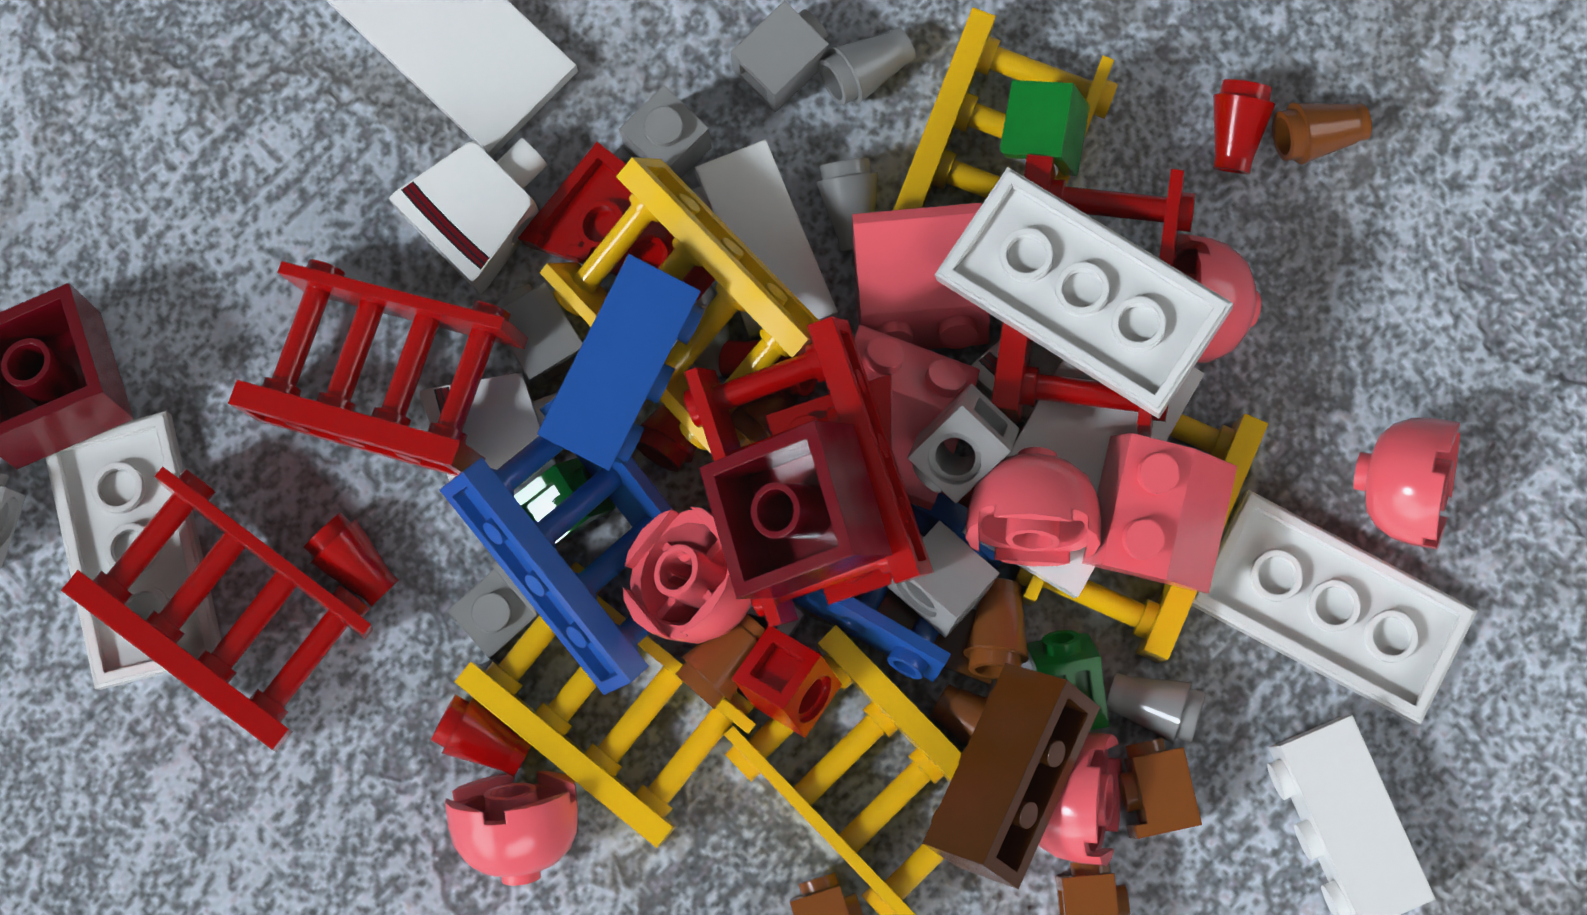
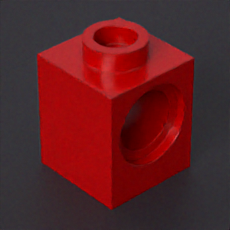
M769 626L732 677L734 683L756 709L806 738L842 686V683L821 654L778 629Z

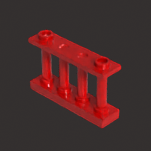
M1027 154L1024 177L1086 215L1164 223L1159 259L1174 267L1178 231L1191 232L1195 205V193L1184 192V170L1171 169L1167 197L1069 187L1066 186V180L1056 179L1053 157ZM1003 322L991 402L1013 423L1021 424L1023 406H1035L1036 400L1138 412L1137 433L1147 437L1152 435L1153 421L1166 422L1168 406L1158 419L1099 381L1039 374V367L1029 366L1032 343L1034 341Z
M309 259L306 267L281 261L277 273L304 292L272 378L265 377L262 386L236 380L228 404L259 422L452 476H457L481 457L484 460L486 459L465 444L468 435L462 431L494 342L520 349H525L528 337L509 322L511 314L508 311L482 301H474L472 309L347 278L344 277L345 272L340 268L315 259ZM328 300L357 306L326 393L319 392L316 401L300 397L302 390L296 386ZM383 313L411 320L413 322L382 407H374L371 416L354 412L356 405L351 402ZM438 328L469 335L438 423L431 422L428 431L409 427L411 419L406 417Z
M834 316L807 325L813 343L806 345L805 353L720 384L716 370L695 367L684 372L690 388L684 391L686 409L694 425L698 428L703 427L714 461L787 432L784 431L741 447L729 409L816 378L820 383L826 381L834 404L833 407L827 409V416L815 421L854 425L892 556L779 598L751 599L754 610L760 617H766L769 627L799 620L792 599L880 569L884 574L891 572L894 584L908 582L934 573L849 322Z
M162 466L154 477L164 488L172 493L164 505L107 574L100 571L94 580H91L77 570L61 591L271 750L277 752L293 732L281 723L288 714L284 707L347 627L364 639L368 637L373 628L363 617L370 608L340 585L333 594L329 593L209 502L216 492L189 470L184 469L176 477ZM195 510L224 532V534L158 614L153 610L144 620L125 605L133 595L128 589L188 515ZM246 549L273 569L275 573L214 650L210 653L205 649L200 657L196 659L177 645L185 634L180 629L243 550ZM298 588L327 610V612L263 692L257 689L249 699L229 684L236 675L232 668L293 591Z

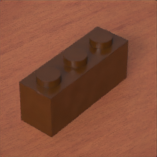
M1005 663L994 688L988 695L986 706L970 741L960 756L958 767L941 804L933 814L931 825L922 844L958 868L1019 890L1100 706L1066 679Z

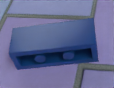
M628 254L537 435L608 471L615 458L627 463L644 431V427L634 423L646 399L656 404L659 402L675 368L664 363L676 340L686 345L689 343L704 314L705 309L695 305L701 291Z

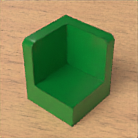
M1012 80L1000 151L1005 157L1026 159L1027 154L1053 157L1054 164L1064 176L1077 177L1090 105L1074 83Z

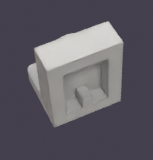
M497 561L491 564L494 569L447 610L491 660L528 629L539 616L538 612Z

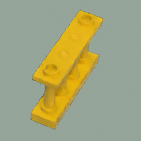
M972 7L893 210L926 208L925 204L932 186L944 189L946 183L987 198L1001 178L998 175L955 160L957 153L947 150L955 128L966 132L968 127L1002 139L1006 113L977 103L979 96L969 93L977 72L988 76L990 70L1022 81L1074 83L1090 105L1085 131L1086 136L1093 115L1105 119L1116 92L1118 83L1107 80L1114 59L1102 55L1093 81L1000 47L1001 40L991 37L996 16ZM1058 170L1056 179L1066 180L1067 186L1070 176H1064Z
M631 157L616 176L632 193L629 197L631 206L582 266L578 262L547 263L539 273L555 289L553 296L556 301L568 312L581 316L591 327L608 295L600 284L650 222L654 221L660 222L675 237L672 241L675 249L658 268L659 270L682 281L694 265L699 267L703 266L718 282L715 286L718 294L705 308L704 314L689 343L686 345L677 341L664 362L675 368L660 398V401L681 422L679 428L684 437L699 449L711 453L703 427L698 428L694 425L686 409L684 391L690 388L684 372L690 368L738 310L746 311L762 327L759 331L762 339L725 382L771 366L781 356L792 358L805 353L806 345L813 343L807 325L819 320L662 159ZM737 407L729 409L730 415L736 410ZM735 428L741 445L746 438Z
M1244 413L1233 423L1232 428L1222 424L1220 429H1216L1181 414L1170 434L1171 437L1237 466L1224 524L1225 527L1268 423ZM1022 567L1019 568L1015 578V582L1025 586L1021 594L1023 604L1031 606L1035 603L1043 587L1133 627L1132 634L1142 638L1136 654L1157 663L1169 659L1197 591L1165 584L1157 602L1147 599L1145 604L1089 579L1077 598H1072Z
M576 561L570 567L576 573H580L585 569ZM600 591L596 593L597 602L613 622L620 625L626 618L598 596ZM540 615L499 665L493 661L486 670L473 662L466 666L454 681L458 686L656 848L660 847L676 828L666 818L673 809L669 802L734 723L749 736L757 727L756 723L747 717L754 706L736 691L731 701L724 698L715 709L712 708L650 786L647 787L642 784L635 793L615 777L623 768L618 762L683 683L675 674L683 664L650 637L646 636L637 645L663 665V667L599 746L592 743L586 751L582 750L565 736L573 727L568 721L597 687L581 666L551 703L547 705L542 702L536 711L516 695L523 686L519 682L521 677L556 636Z
M835 625L817 643V647L825 655L823 658L842 683L840 688L845 691L853 683L870 701L863 709L866 716L794 787L766 760L794 732L773 718H770L748 741L732 726L724 734L733 744L725 755L751 782L761 773L870 886L861 896L879 915H916L903 900L944 858L924 844H921L883 881L857 852L930 780L936 784L944 776L950 783L962 753L852 640ZM899 730L916 748L908 756L912 762L837 834L811 806L884 734L890 738Z

